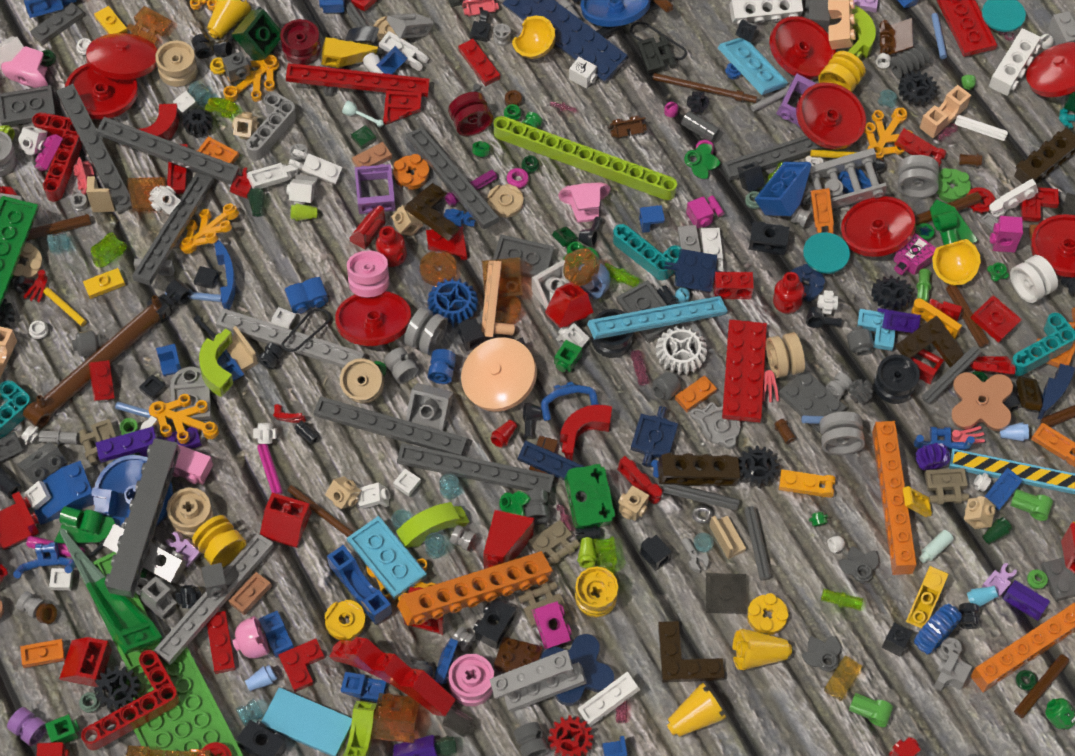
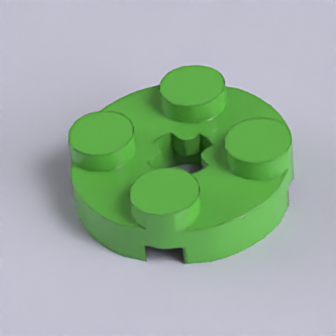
M943 168L940 171L937 194L941 200L949 203L965 197L969 193L971 184L967 173ZM952 183L955 186L954 188H950V185L948 184Z

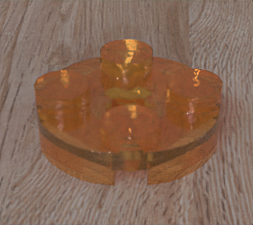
M588 248L578 249L565 256L563 273L565 278L574 285L582 286L588 284L593 280L591 277L594 273L597 274L599 271V258Z
M432 251L421 259L420 275L430 285L437 287L438 281L444 283V279L451 281L452 277L455 278L457 274L456 261L447 252L436 253V251ZM442 266L441 271H435L434 267Z
M509 290L498 292L495 322L515 324L521 315L520 300ZM500 307H506V312L498 310L500 309Z

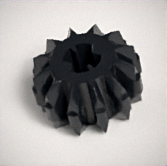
M194 107L193 111L188 109L187 114H184L182 123L187 134H192L193 137L196 135L202 137L203 133L208 135L209 130H212L214 121L209 110H204L203 107L200 109Z

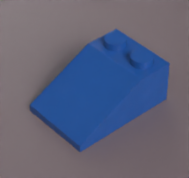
M783 162L755 198L764 215L791 216L795 213L797 207L801 204L812 166L810 162Z
M81 461L62 467L41 481L44 482L51 498L39 509L34 510L39 524L42 525L60 518V513L64 506L81 510L94 505V496H91L92 489Z

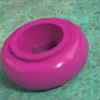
M514 168L508 172L506 179L508 184L520 189L527 185L529 176L525 170ZM520 176L523 179L520 181H516L513 179V177Z

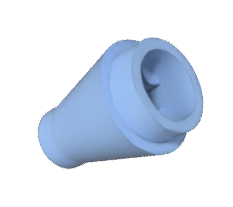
M1022 422L1009 425L1005 430L1000 431V438L1024 442V440L1029 439L1028 424H1023Z
M270 665L262 666L250 678L245 680V683L251 692L254 689L274 684L273 681L277 680V677Z

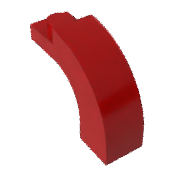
M177 103L159 104L157 120L149 127L139 130L169 141L179 125Z
M586 406L575 411L567 418L560 433V442L563 443L562 453H565V458L573 460L575 443L584 432L590 430L609 432L612 406Z

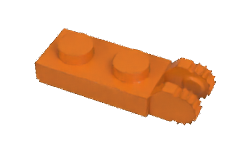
M829 188L811 190L816 232L822 233L821 227L828 226V233H833L834 221Z
M1041 423L1031 440L1075 467V456L1070 454L1072 451L1075 455V442L1048 425Z

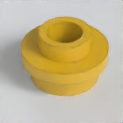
M217 57L211 61L210 70L212 73L217 75L225 73L222 58Z

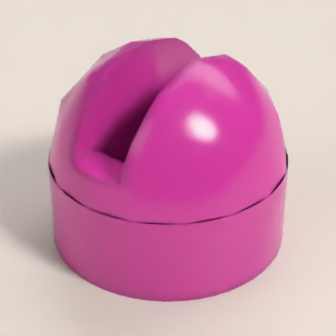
M668 102L664 107V114L671 118L677 116L678 105L675 102Z

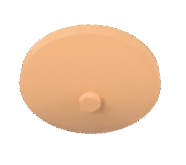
M494 338L485 341L477 346L464 362L461 373L463 390L472 403L481 409L493 412L511 409L525 400L532 391L537 377L536 362L526 346L517 340Z

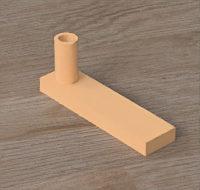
M489 261L481 325V331L486 337H493V333L513 336L515 330L514 324L495 322L501 261Z

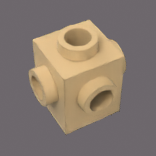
M242 112V114L237 115L232 122L233 135H237L242 139H249L260 126V123L257 122L258 117L252 116L253 114L250 112Z
M402 205L391 217L395 223V228L400 234L413 236L424 224L404 209L405 205Z
M343 476L332 481L325 495L333 501L336 507L344 509L353 507L358 502L361 490L352 480Z
M631 486L627 494L623 493L618 501L620 504L619 512L624 518L632 519L636 522L638 517H643L647 511L649 495Z
M983 496L968 499L964 520L974 529L991 527L996 506Z

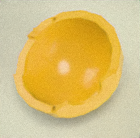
M543 16L527 17L522 24L523 29L520 36L514 38L512 45L515 51L525 58L537 59L544 57L555 44V29L551 21Z
M967 239L937 247L932 258L933 268L937 276L945 283L951 285H963L971 281L977 274L981 264L980 254L976 246Z

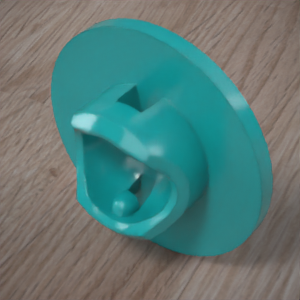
M987 0L982 8V17L985 23L992 29L1001 32H1011L1023 25L1026 12L1022 4L1017 0Z
M822 232L811 236L806 241L803 248V256L806 263L813 270L830 274L842 270L847 265L850 250L847 243L838 235Z

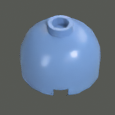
M588 261L577 267L573 272V276L575 275L574 282L594 300L604 295L610 287V273L603 264L597 261Z

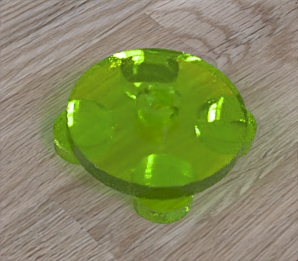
M209 98L205 105V110L220 112L221 116L225 118H232V114L239 113L237 104L223 98Z

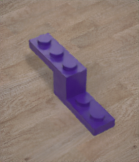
M152 426L96 442L99 460L102 463L140 452L141 456L148 458L147 450L149 445L153 443L154 438L176 442L178 445L189 449L202 446L198 429L190 427L185 429L190 439L187 443L181 444L177 439V431L172 432V435L169 437L158 436Z

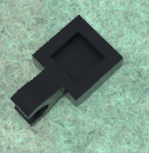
M481 10L479 22H473L470 39L487 42L491 29V24L487 23L489 18L487 16L488 11Z

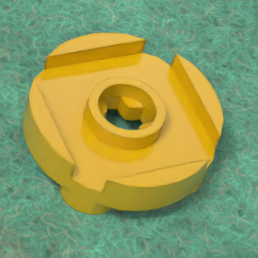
M772 593L760 595L753 599L747 611V620L751 628L759 633H768V635L779 633L785 627L788 619L786 605ZM764 611H770L772 618H764Z
M344 600L339 603L337 601L325 613L326 629L332 637L338 640L352 641L365 628L366 617L363 608L355 601ZM347 616H349L350 622L348 624H342V620L340 618H346Z

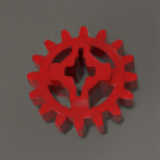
M569 715L568 720L565 721L561 717L560 724L557 722L553 723L555 729H549V734L552 736L548 737V742L552 743L550 744V750L556 749L554 756H559L560 754L562 756L588 755L587 749H592L591 741H593L594 736L589 735L592 732L591 727L585 728L587 725L586 721L580 723V717L577 716L575 720H572L571 715ZM562 730V735L557 739L558 733ZM570 736L572 739L574 738V741H571V739H567V737ZM585 738L584 744L579 747V742Z

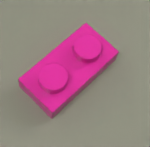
M52 135L46 138L42 153L40 152L35 159V162H37L35 165L36 169L40 171L47 170L63 139L62 137Z

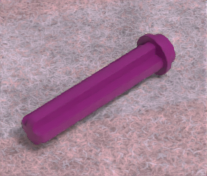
M490 170L469 183L477 191L496 180V172ZM449 192L445 196L449 206H455L459 202L453 193Z

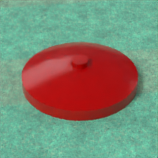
M800 16L786 17L776 24L770 34L769 44L773 57L785 71L793 76L799 74L809 80L818 79L822 70L836 53V50H832L829 43V34L819 24L808 18Z
M128 33L107 34L96 38L88 45L86 61L94 72L104 77L119 80L136 79L151 73L156 68L155 55L157 48L151 41L138 35Z
M1067 42L1050 47L1031 62L1027 69L1026 78L1034 93L1044 97H1059L1075 92V42Z
M87 63L74 70L65 84V87L71 84L75 86L90 118L97 120L104 117L113 118L126 112L134 104L138 95L136 79L119 80L107 78L94 72Z
M829 82L817 83L806 89L798 100L796 107L798 124L804 134L817 145L833 150L845 149L856 143L862 136L866 126L864 108L858 98L845 87Z
M888 196L873 197L857 203L849 209L841 223L843 240L847 243L848 247L855 253L869 257L885 256L902 249L912 239L916 230V220L911 207L900 199Z
M1062 214L1046 218L1034 229L1030 244L1033 256L1039 255L1045 258L1053 267L1056 275L1075 277V215Z
M388 291L375 297L352 295L339 305L335 314V323L339 334L347 341L363 346L384 345L397 340L406 333L411 321V310L408 303L399 295Z

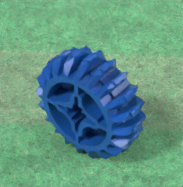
M452 277L451 281L444 279V283L438 281L437 287H432V292L428 294L427 304L429 305L428 309L433 312V316L440 314L446 317L448 322L454 326L456 322L459 324L462 320L469 319V317L473 318L474 312L477 311L478 299L473 286H469L467 281L462 283L461 279L455 281ZM439 304H442V306L446 307L447 310L443 309Z
M950 604L943 605L919 631L914 639V644L926 654L933 653L956 628L962 618V614Z

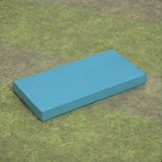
M737 38L719 44L718 49L761 95L787 86V80L749 41Z
M379 516L346 538L350 546L394 600L409 590L410 587H413L427 577V573Z
M279 687L261 722L271 731L329 756H337L351 729L352 718Z

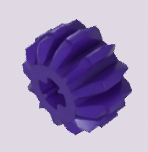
M943 443L929 444L917 450L916 461L922 470H936L948 464L950 453L947 450V446Z

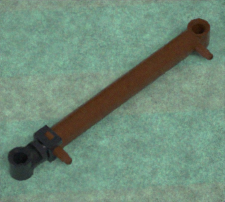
M179 279L171 281L166 288L167 295L152 296V299L146 303L147 307L45 396L38 395L36 397L37 402L30 403L23 411V416L35 427L37 426L38 429L44 427L49 422L52 414L91 381L90 362L109 360L111 364L159 321L161 323L166 321L172 315L171 311L175 308L174 304L176 302L180 305L185 304L190 299L192 290Z

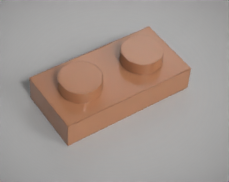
M381 142L352 157V162L355 167L377 166L392 159V154L385 144Z
M255 572L232 596L229 603L245 615L272 585L268 580Z

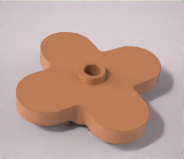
M965 372L959 374L954 380V392L962 401L952 410V422L960 429H970L978 422H983L993 431L1005 430L1011 422V413L1003 404L1012 394L1013 384L1010 378L1002 374H996L982 382L972 373Z

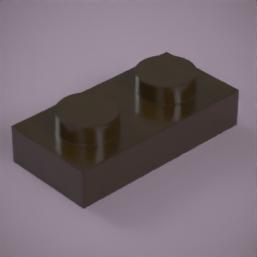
M1019 376L1016 384L1022 408L1040 411L1043 404L1037 380Z

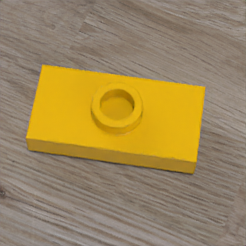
M109 6L94 13L95 19L107 34L128 32L125 25Z
M118 268L83 281L90 299L125 286Z
M909 486L903 488L906 507L924 517L932 515L929 497Z

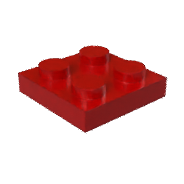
M994 295L970 317L998 343L1022 320Z

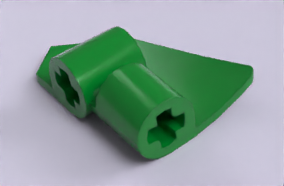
M937 199L930 207V213L935 229L940 232L943 245L964 239L969 240L971 243L978 241L955 207Z
M67 506L63 507L59 518L62 524L61 528L67 532L75 543H100L107 538L115 524L113 518L104 516L101 513L92 510L83 511ZM59 530L54 542L64 544L65 542Z

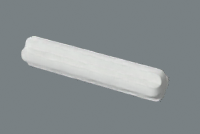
M958 115L955 124L1002 141H1005L1008 134L1006 130L962 115Z

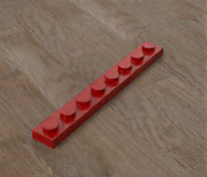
M293 63L287 64L286 82L385 93L386 90L422 92V97H428L430 80L429 78Z

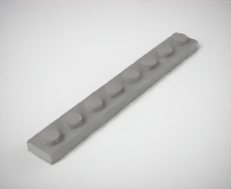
M224 308L216 322L217 328L223 330L226 328L234 333L233 327L237 326L243 336L267 344L271 342L282 348L283 340L292 331ZM295 331L285 342L284 346L288 349H295L309 335ZM312 337L299 350L295 351V353L342 368L354 359L365 357L363 352Z
M259 533L253 537L223 571L228 594H223L216 598H208L207 592H205L154 649V652L160 659L169 665L175 661L274 547L273 542Z

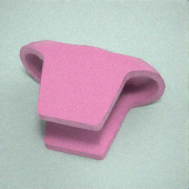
M25 46L12 61L1 64V70L9 80L33 88L48 86L44 78L48 67L40 65L44 56L41 51Z
M602 182L582 183L566 186L559 192L558 197L560 201L571 206L578 223L593 221L596 216L599 217L600 201L608 196L611 188L608 184Z

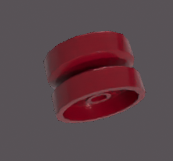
M297 19L288 22L281 29L282 51L284 57L289 62L306 65L318 58L321 44L319 31L314 23L304 19Z
M464 93L456 97L448 107V113L459 135L474 136L480 134L491 126L493 122V114L482 93Z

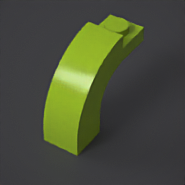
M855 5V9H852V14L855 15L853 29H855L858 41L848 52L854 54L859 59L862 56L868 58L873 48L876 29L871 17Z
M226 328L221 333H218L213 341L207 338L202 344L199 353L202 379L205 385L221 398L233 385L232 374L221 368L217 363L218 358L232 343V333Z
M452 502L430 507L407 520L396 532L405 548L419 547L432 534L446 528L456 527L457 525L465 527L469 520L462 506H453Z
M356 701L353 707L349 740L343 756H369L377 703Z

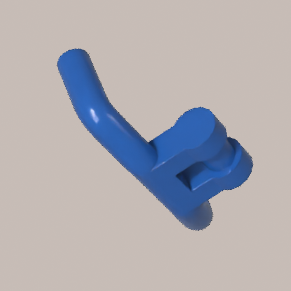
M568 382L566 385L553 386L554 391L542 400L541 409L543 419L547 421L551 420L549 403L557 397L573 393L589 394L591 405H599L597 393L593 388L574 385L573 382Z
M930 427V441H923L924 437L918 435L914 441V446L922 448L929 444L943 443L947 446V449L965 450L971 448L975 438L969 436L965 442H951L950 427H944L943 429ZM937 436H943L944 440H938Z
M50 542L45 545L38 543L35 545L37 559L21 564L13 572V576L20 578L25 571L53 565L66 566L64 570L69 574L74 570L76 564L73 559L59 556L57 542ZM50 552L51 556L46 557L45 553Z

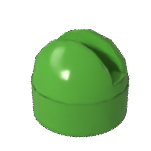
M974 75L963 76L961 78L963 88L967 90L972 89L976 84V77Z

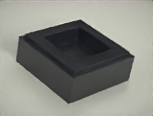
M200 266L194 279V285L212 289L218 276V270Z
M153 374L139 386V390L153 401L167 389L166 385Z

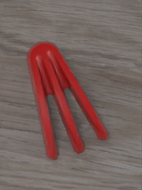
M45 270L38 271V278L24 295L25 299L33 293L30 298L32 302L39 293L37 302L40 303L48 280Z
M274 405L273 417L275 419L290 423L306 421L302 413L282 412V405Z

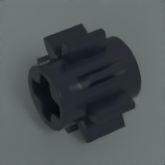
M693 91L692 96H689L687 99V106L691 109L692 113H704L703 109L708 108L709 100L705 96V92Z
M195 585L181 586L180 592H176V602L182 604V608H192L201 597V591L199 589L196 590Z

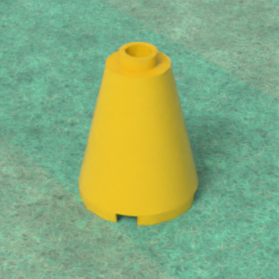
M217 0L207 26L208 34L215 39L217 37L222 38L252 10L250 4L246 0L244 2L241 0Z
M739 629L735 632L732 650H736L737 657H733V660L738 670H747L784 661L792 653L791 644L786 639Z
M704 683L700 684L667 719L669 724L666 726L673 736L675 734L679 737L726 718L725 714L720 715L719 712L722 709L712 693L703 690L706 687Z

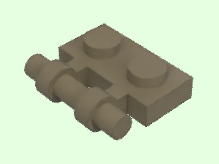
M110 419L91 425L93 430L91 433H87L86 429L79 431V441L84 446L86 451L85 457L92 466L98 464L96 458L98 456L97 447H92V441L96 440L99 442L116 437Z
M965 468L925 471L927 491L936 492V495H929L930 503L944 505L945 502L961 504L962 501H968L969 494H961V489H967L968 486ZM943 490H953V494L944 495Z
M561 520L528 540L529 546L535 553L542 551L544 556H548L547 561L550 566L552 564L556 565L560 562L561 558L567 554L571 555L580 546L577 539L571 543L568 542L572 538V534ZM560 545L563 547L562 549H560V550L557 551V552H554V551H553L555 548H557V547L560 546Z
M555 581L549 584L544 583L541 587L532 591L529 589L523 595L518 596L520 604L525 602L529 604V606L523 608V612L531 628L537 627L532 609L558 601V604L563 606L565 614L569 612L561 593L554 596L551 591L558 589ZM541 595L545 596L546 599L536 603L534 598Z

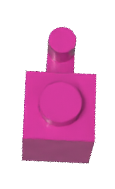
M714 195L708 198L709 204L704 196L687 203L686 214L693 225H696L697 229L709 226L713 222L714 212H716L718 217L724 215V211Z

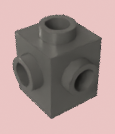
M242 51L222 58L224 70L230 82L250 75L249 68L252 67L248 57L244 56Z

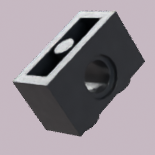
M753 221L748 250L785 255L790 227Z
M495 599L491 603H487L483 611V618L477 620L473 630L477 640L497 649L516 616V608ZM496 620L499 623L497 625H490L489 621Z
M251 719L236 738L238 747L252 756H281L287 748L284 741L285 738L277 732L271 733L267 730L268 728L260 721L254 722ZM261 739L268 740L265 745L257 744Z

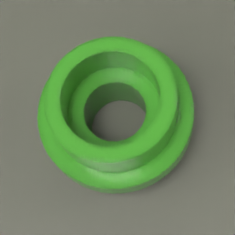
M1035 569L1029 572L1027 582L1033 589H1042L1046 586L1048 578L1043 571ZM1035 576L1039 577L1041 581H1037Z

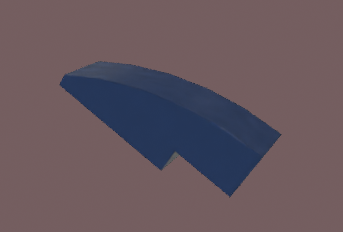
M1060 363L1055 378H1048L1042 396L1043 406L1038 413L1037 419H1042L1057 406L1073 377L1075 367Z

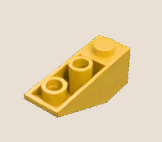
M326 37L322 49L321 65L340 68L363 62V58L369 53H375L376 55L378 46Z
M931 565L929 566L907 617V623L922 629L930 619L949 573Z

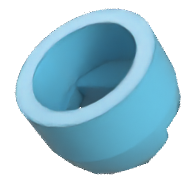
M681 287L676 291L675 297L678 298L677 302L684 303L690 300L688 289Z

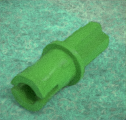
M921 269L919 271V282L916 285L918 289L917 299L920 298L926 302L928 301L929 290L931 289V272L928 269Z

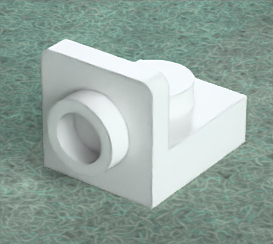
M187 91L173 101V103H177V108L183 115L187 114L188 109L192 110L198 105Z
M574 322L568 327L560 328L558 331L559 336L556 338L558 342L568 340L581 348L589 340V337Z
M379 482L359 488L361 490L358 496L359 507L362 509L378 504L384 507L389 506L390 492Z

